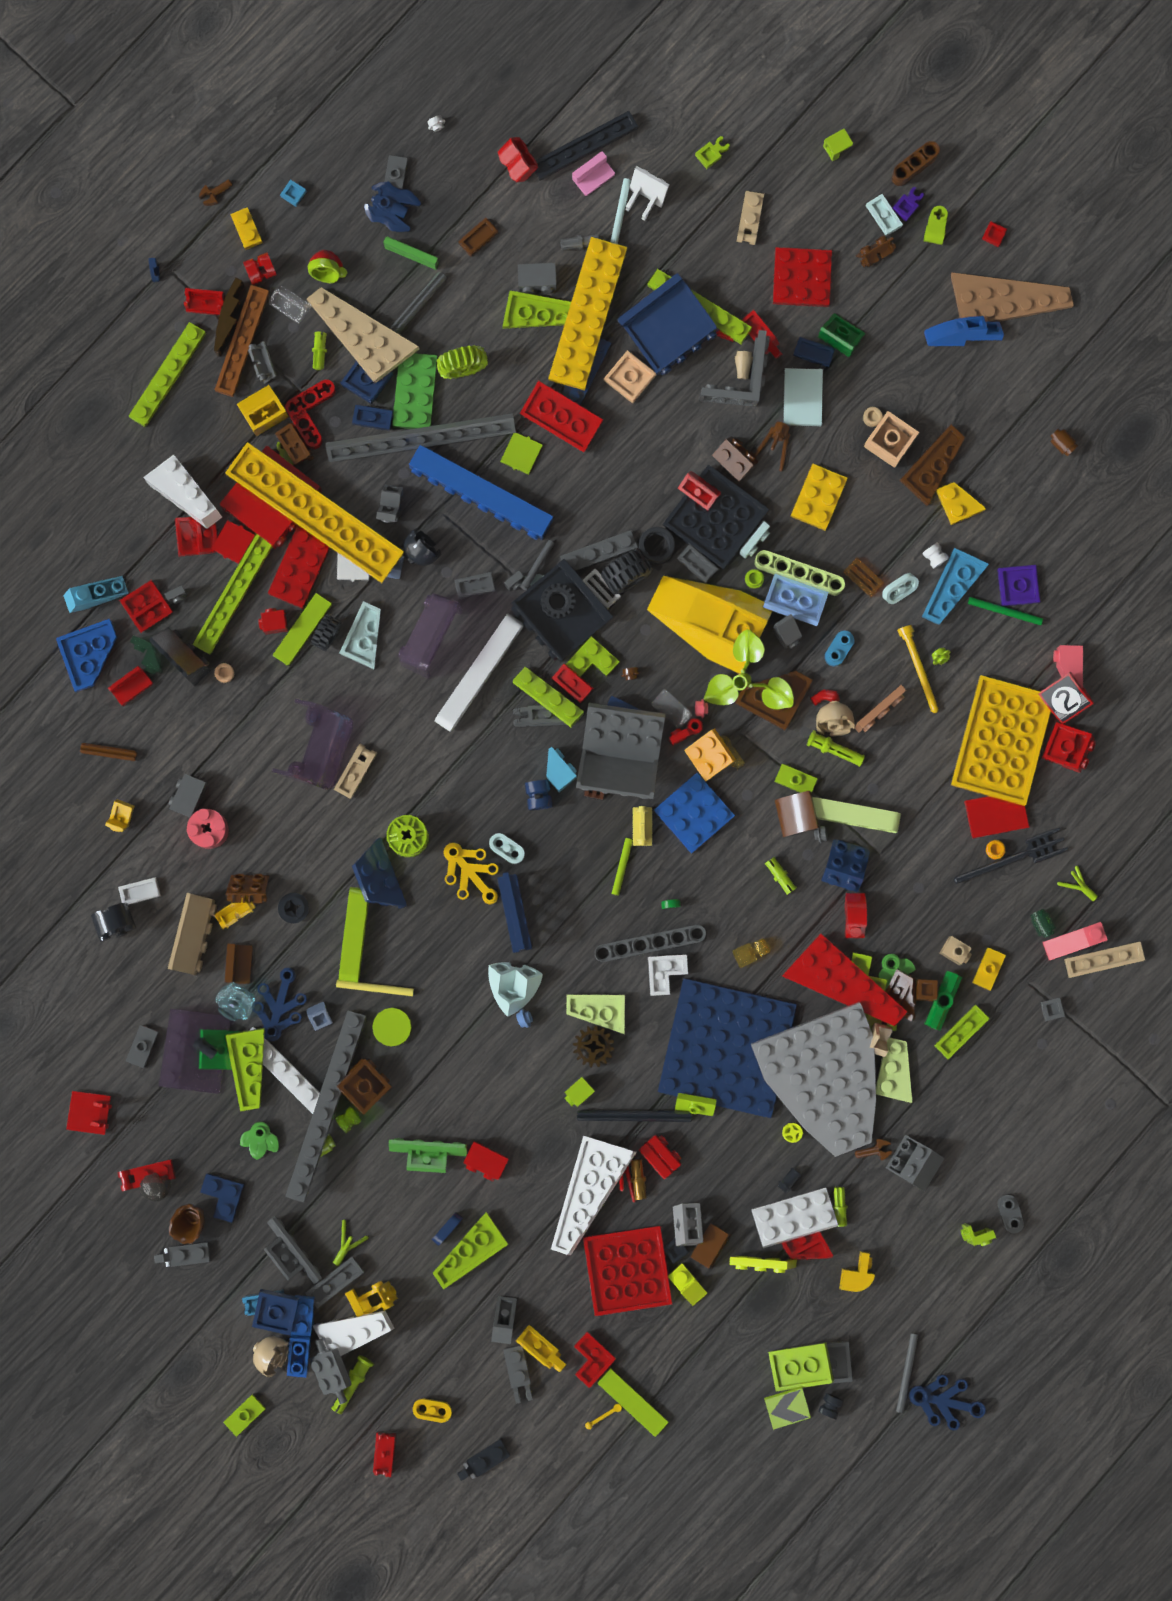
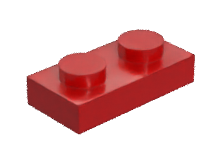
M566 663L552 677L579 703H582L594 689Z

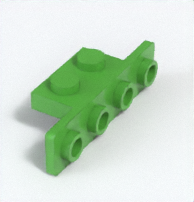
M396 1138L389 1140V1151L408 1153V1171L446 1173L447 1155L467 1156V1145L460 1142L450 1144L441 1141H405L404 1139Z

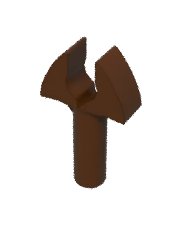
M228 179L214 189H208L205 185L199 194L200 200L206 195H210V198L205 200L203 204L205 206L217 205V195L231 187L232 182Z
M876 1139L877 1144L875 1147L855 1151L856 1158L878 1155L882 1161L892 1153V1150L882 1152L879 1149L883 1145L891 1143Z

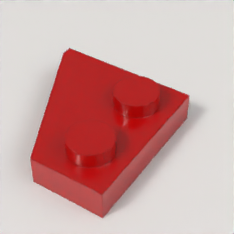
M820 1232L781 1243L790 1260L827 1259L833 1257Z

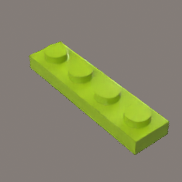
M524 667L513 679V683L569 727L572 728L584 715L583 710L528 668Z

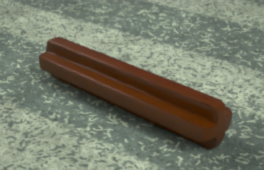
M81 743L80 752L83 754L136 761L137 758L135 750Z

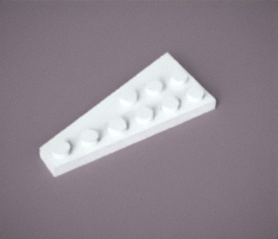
M583 1136L551 1247L552 1250L566 1255L573 1253L636 1154L635 1151Z

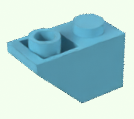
M551 747L548 751L547 779L558 792H561L577 778L575 774L577 770L571 763L566 764L563 761L564 755L558 748L554 750Z

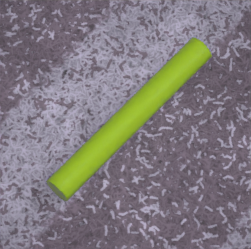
M625 838L611 893L613 895L619 896L633 842L632 839Z

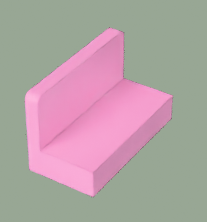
M601 151L572 173V180L583 194L588 196L615 176V172L607 163L606 155Z

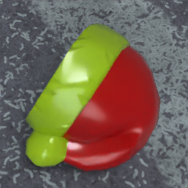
M321 250L314 254L307 266L309 274L314 279L324 283H335L339 277L344 278L347 275V270L343 268V263L339 257L329 250Z

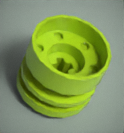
M402 815L395 818L389 824L387 841L389 846L398 855L405 858L415 857L426 849L429 842V833L424 823L417 817ZM411 831L410 835L412 838L404 840L403 833Z

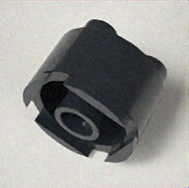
M127 903L112 905L103 912L100 910L91 915L100 942L111 939L113 935H116V938L122 937L128 931L136 929Z

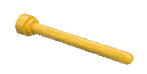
M912 625L902 627L897 630L899 636L906 641L931 712L937 713L939 709L912 638L914 636Z

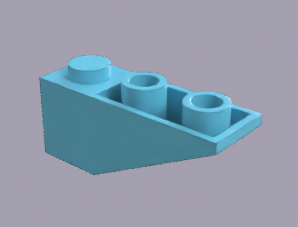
M123 576L69 588L63 596L69 613L127 595L128 590Z

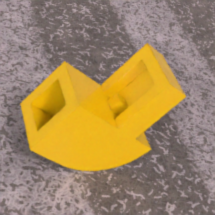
M860 1251L857 1271L842 1269L839 1286L841 1290L858 1292L865 1290L871 1285L875 1274L867 1272L872 1267V1257H869L870 1254L868 1252Z

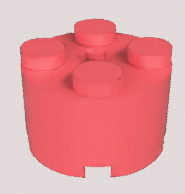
M200 809L188 821L187 833L193 843L202 848L212 849L219 847L228 837L227 821L215 810ZM205 826H210L211 832H206Z

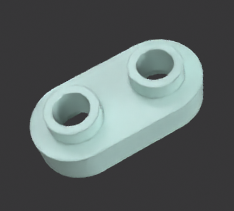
M911 573L904 574L885 587L882 594L883 598L890 604L899 602L917 589L918 579Z
M497 833L490 838V848L508 862L518 864L524 859L523 848L505 835ZM501 840L503 842V845L501 847H497L495 844L496 841ZM513 851H517L519 853L517 858H513L511 856V853Z

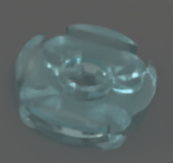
M234 982L222 987L215 999L219 1006V1012L225 1018L232 1021L247 1019L255 1006V996Z

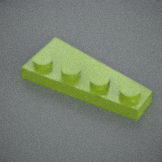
M510 291L502 327L505 329L565 325L571 302Z
M487 1212L433 1272V1275L443 1289L508 1245Z

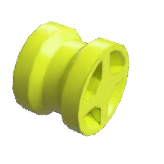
M788 1123L783 1127L782 1135L788 1142L795 1143L802 1138L803 1131L798 1124Z

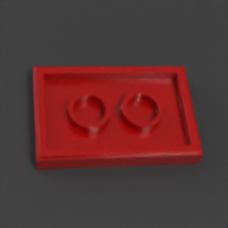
M991 796L964 801L972 839L1029 828L1026 809L1023 805Z

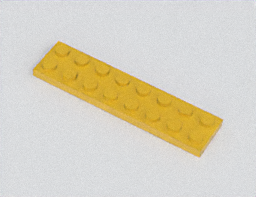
M594 237L590 238L548 380L585 391L627 247Z

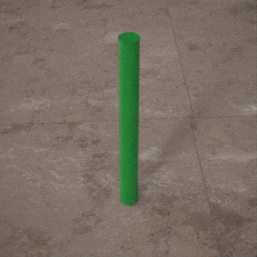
M969 597L968 600L970 605L1040 626L1043 618L973 597Z

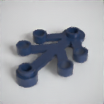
M284 968L280 972L282 983L276 1002L270 993L268 984L261 983L257 988L273 1013L270 1021L264 1011L263 1003L255 1002L252 1006L253 1012L258 1014L264 1025V1038L268 1041L278 1040L283 1029L292 1024H298L302 1019L300 1013L293 1012L288 1019L279 1023L282 1014L298 1005H304L307 1001L306 995L299 993L293 1000L284 1004L289 984L296 979V973L291 968ZM286 972L291 973V977L289 979H285L284 974ZM263 985L267 987L265 993H262L260 990ZM300 995L304 997L302 1003H299L297 1000ZM257 1004L262 1006L259 1012L255 1010ZM294 1014L299 1016V1020L296 1022L292 1020ZM270 1028L275 1029L274 1035L268 1033Z
M943 1374L938 1375L936 1380L926 1387H913L909 1393L910 1401L914 1405L922 1407L930 1425L937 1426L940 1423V1417L932 1411L928 1402L938 1406L947 1421L948 1428L953 1431L957 1430L960 1424L947 1407L968 1411L975 1418L983 1417L986 1411L985 1406L979 1401H974L970 1404L949 1399L958 1392L967 1389L968 1384L964 1379H958L954 1386L938 1396L931 1395L939 1387L947 1386L948 1378ZM941 1377H944L946 1380L944 1384H939ZM964 1382V1388H958V1383ZM921 1392L922 1398L916 1399V1393ZM976 1405L980 1407L978 1412L973 1411V1407ZM936 1416L937 1422L931 1423V1417ZM956 1421V1426L950 1427V1422Z

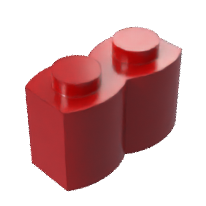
M520 137L510 138L498 151L501 163L507 167L511 179L516 182L526 181L538 168L536 160L529 153L526 144Z

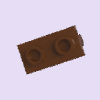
M885 235L875 240L876 243L874 245H867L859 250L860 253L855 256L862 258L860 262L863 267H869L879 261L877 253L880 254L881 258H884L894 252L896 246L893 242L890 243L894 238L886 237Z

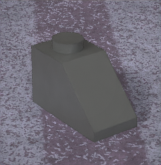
M792 614L774 625L772 631L784 649L788 647L792 649L800 644L799 640L802 635Z
M498 1296L491 1342L511 1344L517 1304L516 1298Z

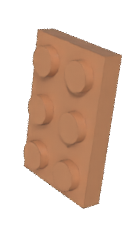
M900 685L855 725L856 731L858 733L862 730L864 732L868 731L876 723L874 721L876 718L880 720L890 711L889 706L895 707L900 703L906 691L904 687Z

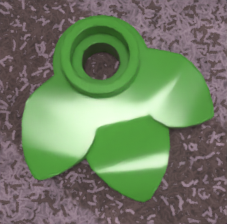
M888 954L882 959L883 969L879 973V978L887 980V989L896 969H900L907 974L914 972L916 969L910 960L900 959L895 954ZM889 960L894 961L893 967L888 966Z
M265 1122L254 1123L251 1130L244 1132L240 1139V1145L249 1147L250 1154L256 1160L263 1157L266 1150L277 1152L279 1148L277 1136L270 1132V1127ZM261 1129L264 1133L260 1135L257 1133V1130Z

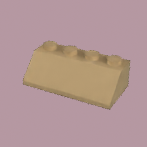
M187 893L168 969L197 975V972L201 971L203 961L200 960L201 955L207 949L205 939L207 934L211 932V916H214L217 909L215 900Z

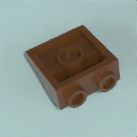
M361 1059L336 1086L362 1114H365L391 1088L388 1084L390 1080L383 1073L379 1074L375 1070L377 1066L370 1059Z

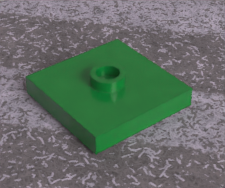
M201 1030L200 1037H205V1040L217 1048L218 1052L212 1059H209L200 1051L199 1069L232 1070L226 1035L240 1031Z

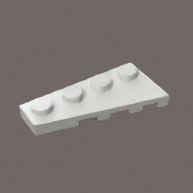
M386 1311L365 1314L359 1317H349L343 1320H333L327 1323H317L313 1326L319 1339L323 1338L326 1349L338 1348L340 1356L394 1329Z

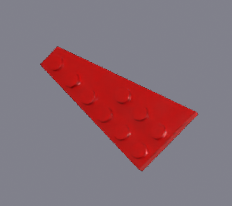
M822 934L811 943L782 975V977L849 1006L860 1002L864 1013L893 1026H896L907 1014V1011Z

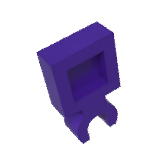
M916 187L910 190L908 196L904 194L892 208L905 221L915 212L919 206L917 203L924 196L923 193L920 196L914 195Z

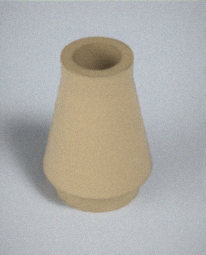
M737 351L735 356L737 379L749 378L753 361L752 352Z

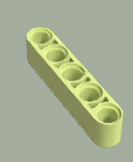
M766 550L760 551L756 555L755 566L757 569L769 574H778L829 592L828 594L833 596L839 595L845 587V581L842 577ZM766 557L769 563L763 565L759 562V558ZM784 563L787 569L780 571L777 568V564ZM801 569L805 575L798 577L795 575V570ZM813 576H820L823 580L822 583H815ZM838 582L840 589L834 590L831 587V583Z
M812 797L816 816L819 820L898 833L901 813Z

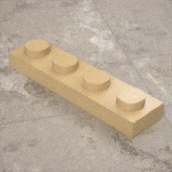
M1141 942L1067 958L1064 961L1068 977L1071 978L1144 961L1145 957Z

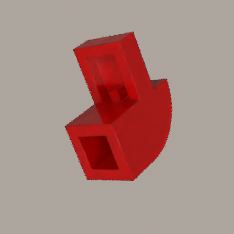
M846 893L845 938H865V928L867 927L865 893Z

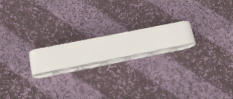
M509 613L505 616L437 715L436 723L450 732L454 729L522 630L524 625L521 621Z

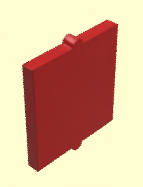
M227 520L211 549L223 555L224 559L228 558L239 564L255 535L245 530L243 526L239 527Z

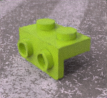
M964 1223L962 1224L963 1229L960 1230L963 1240L973 1246L980 1244L981 1246L992 1243L991 1239L996 1238L994 1230L989 1228L973 1233L971 1225Z

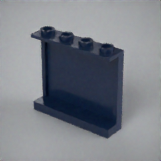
M678 273L617 319L658 376L668 374L672 370L671 367L685 361L687 359L686 355L690 352L698 351L702 347V343L706 340L711 341L714 339L719 331V328Z

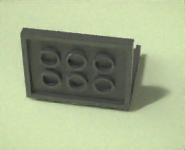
M759 330L758 338H755L750 391H736V387L728 386L723 390L717 389V385L707 384L705 388L702 387L699 401L756 407L759 402L760 391L765 384V375H762L764 367L767 366V356L764 355L769 347L770 336H766L767 331Z
M589 703L576 788L585 791L594 790L602 793L653 799L665 714Z

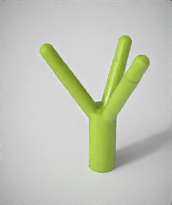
M1075 866L1077 874L1074 871H1071V874L1080 886L1063 882L1057 883L1058 886L1081 890L1092 901L1098 897L1085 884L1078 866Z
M342 1220L341 1249L333 1261L337 1266H340L348 1251L368 1239V1236H365L350 1245L353 1239L350 1236L345 1243L346 1220Z

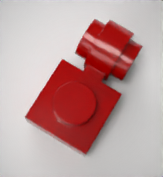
M691 719L688 722L687 729L681 730L679 728L671 732V737H669L670 744L674 746L691 735L699 734L703 727L702 722L699 719ZM697 724L698 729H693L691 725Z

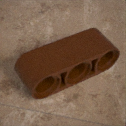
M928 141L894 168L891 177L892 182L897 186H903L934 163L940 151L939 145L934 141ZM926 150H932L934 155H928ZM917 161L920 166H913L911 162ZM902 172L905 174V177H898L896 173Z

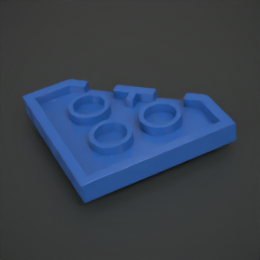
M111 619L56 638L75 692L94 686L117 639Z

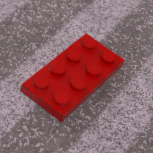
M541 381L537 382L520 412L524 417L584 453L604 420Z
M297 525L268 591V595L304 609L330 547Z

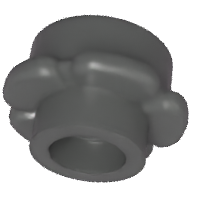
M819 825L818 829H814L815 840H819L820 843L828 841L826 826Z

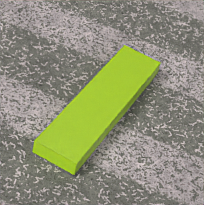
M316 593L273 653V656L289 667L332 604Z
M611 1368L597 1382L599 1386L655 1437L668 1424V1421Z

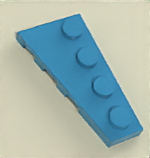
M954 548L922 617L939 625L989 564Z

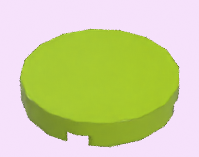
M396 1008L384 1009L375 1017L373 1033L376 1039L383 1045L397 1046L405 1042L410 1036L411 1022L407 1014L402 1010Z

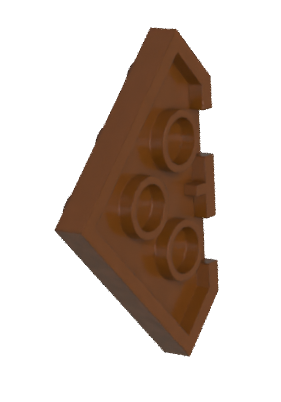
M797 671L778 676L788 682L793 691L794 704L792 707L772 709L766 706L762 700V692L766 689L764 687H747L743 689L735 704L785 731L812 682V679ZM766 679L758 683L768 685L770 679Z

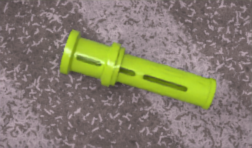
M815 730L812 731L806 744L807 746L811 745L820 749L822 753L829 752L859 767L865 755L832 742L830 737L826 738L817 734Z
M359 1355L354 1369L349 1371L352 1385L343 1390L347 1402L340 1404L337 1398L331 1407L333 1411H336L338 1406L341 1405L337 1412L338 1414H343L359 1383L365 1381L368 1369L374 1365L371 1360Z

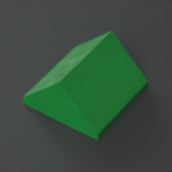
M834 313L822 326L818 338L847 357H850L865 333Z

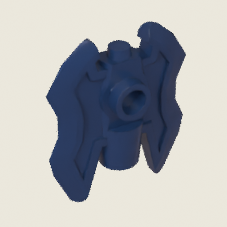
M389 181L373 185L372 190L379 192L371 198L373 207L369 204L364 205L366 215L370 221L380 222L391 231H410V227L398 217L405 218L408 207L403 204L420 206L421 202L411 191L400 190Z

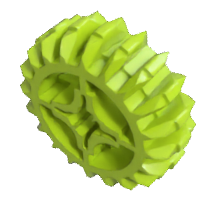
M476 345L455 348L439 356L437 368L441 377L446 379L469 376L481 371L488 365L487 354L483 347Z

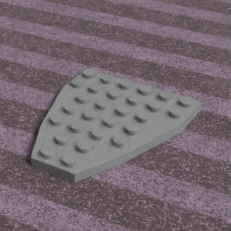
M860 1002L751 1043L766 1083L802 1127L835 1157L872 1142L876 1105L874 1048H870L873 1035Z

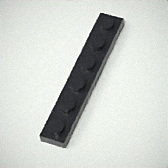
M627 111L536 160L538 168L535 170L539 181L637 130L638 125L630 111Z

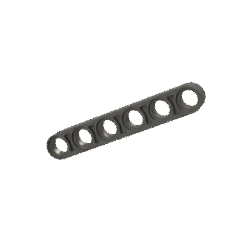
M693 925L602 944L595 949V958L600 962H607L694 944L704 940L706 931L700 925ZM693 929H701L703 936L700 939H694L692 937ZM676 932L682 933L684 936L683 942L676 943L673 940V935ZM657 936H662L665 939L664 946L657 947L654 944V939ZM638 940L645 941L646 949L638 951L635 943ZM619 944L627 946L628 951L626 954L620 955L617 953L616 948ZM600 948L608 950L609 955L607 958L601 959L598 957L597 952Z

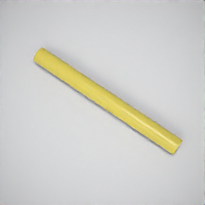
M339 980L336 983L338 988L413 996L414 993L412 988Z

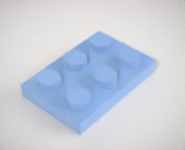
M774 574L763 608L786 616L792 614L795 619L817 626L829 592Z

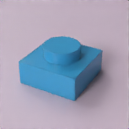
M290 179L280 196L297 207L307 191Z

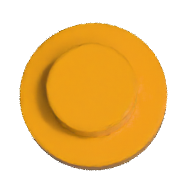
M993 840L987 844L986 853L991 859H1000L1005 854V846L1001 841Z

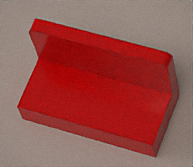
M137 666L108 687V690L115 696L121 706H124L152 686L153 682L144 670Z

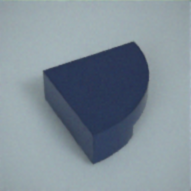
M148 258L152 281L159 282V263L156 258Z

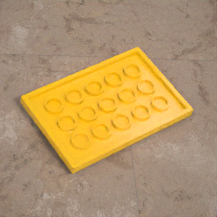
M980 675L954 770L952 786L1019 805H1026L1050 715L1049 708L1038 694L1040 693L1039 691Z

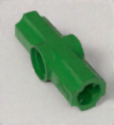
M946 971L937 992V1000L933 1001L925 1025L938 1031L941 1030L962 980L961 976ZM942 995L948 999L946 1006L939 1004V998Z

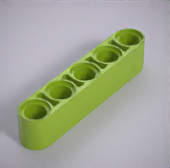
M350 887L339 969V981L358 983L360 978L369 902H365L361 889L357 887Z

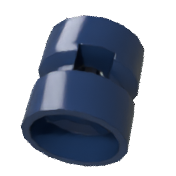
M549 780L525 783L526 794L529 795L527 799L529 811L553 807L552 796L548 795L551 791ZM543 795V798L535 799V796Z

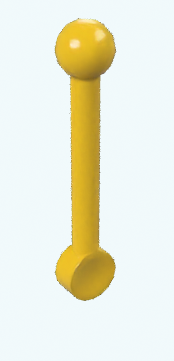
M615 1404L613 1409L592 1422H587L585 1427L592 1429L594 1424L614 1412H620L622 1409L621 1405Z

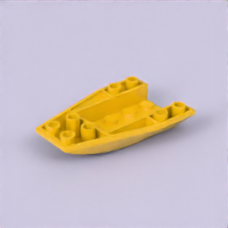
M664 575L647 608L651 614L708 660L738 674L741 673L746 661L739 662L734 657L733 646L737 637L746 629H750L760 638L772 613V610L763 608L765 602L742 591Z

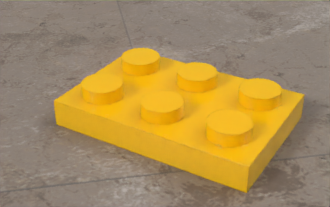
M812 464L790 517L826 531L847 477Z

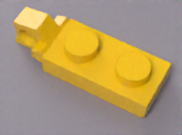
M530 1325L517 1338L516 1342L549 1369L553 1367L560 1372L566 1366L559 1358L561 1356L558 1352L559 1350Z

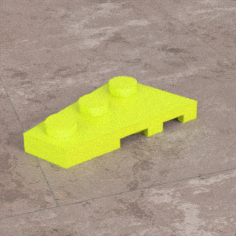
M730 1257V1265H736V1269L747 1270V1267L750 1266L755 1267V1271H766V1268H773L776 1273H785L788 1269L796 1268L797 1260L781 1261L779 1258Z

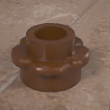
M637 667L622 669L623 675L621 676L626 677V680L637 679V675L640 672H638Z

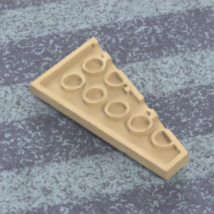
M322 287L307 298L309 304L374 383H377L419 350V346Z

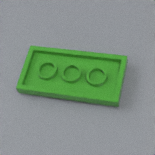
M414 353L398 366L393 428L416 429L431 426L437 355Z

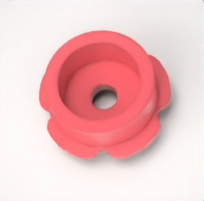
M702 699L695 702V716L704 718V714H708V703H704Z

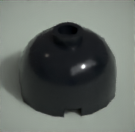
M417 528L413 529L404 541V551L407 554L405 557L411 564L416 563L420 566H427L435 562L442 554L440 549L436 551L433 547L436 545L435 542L423 531L417 532Z

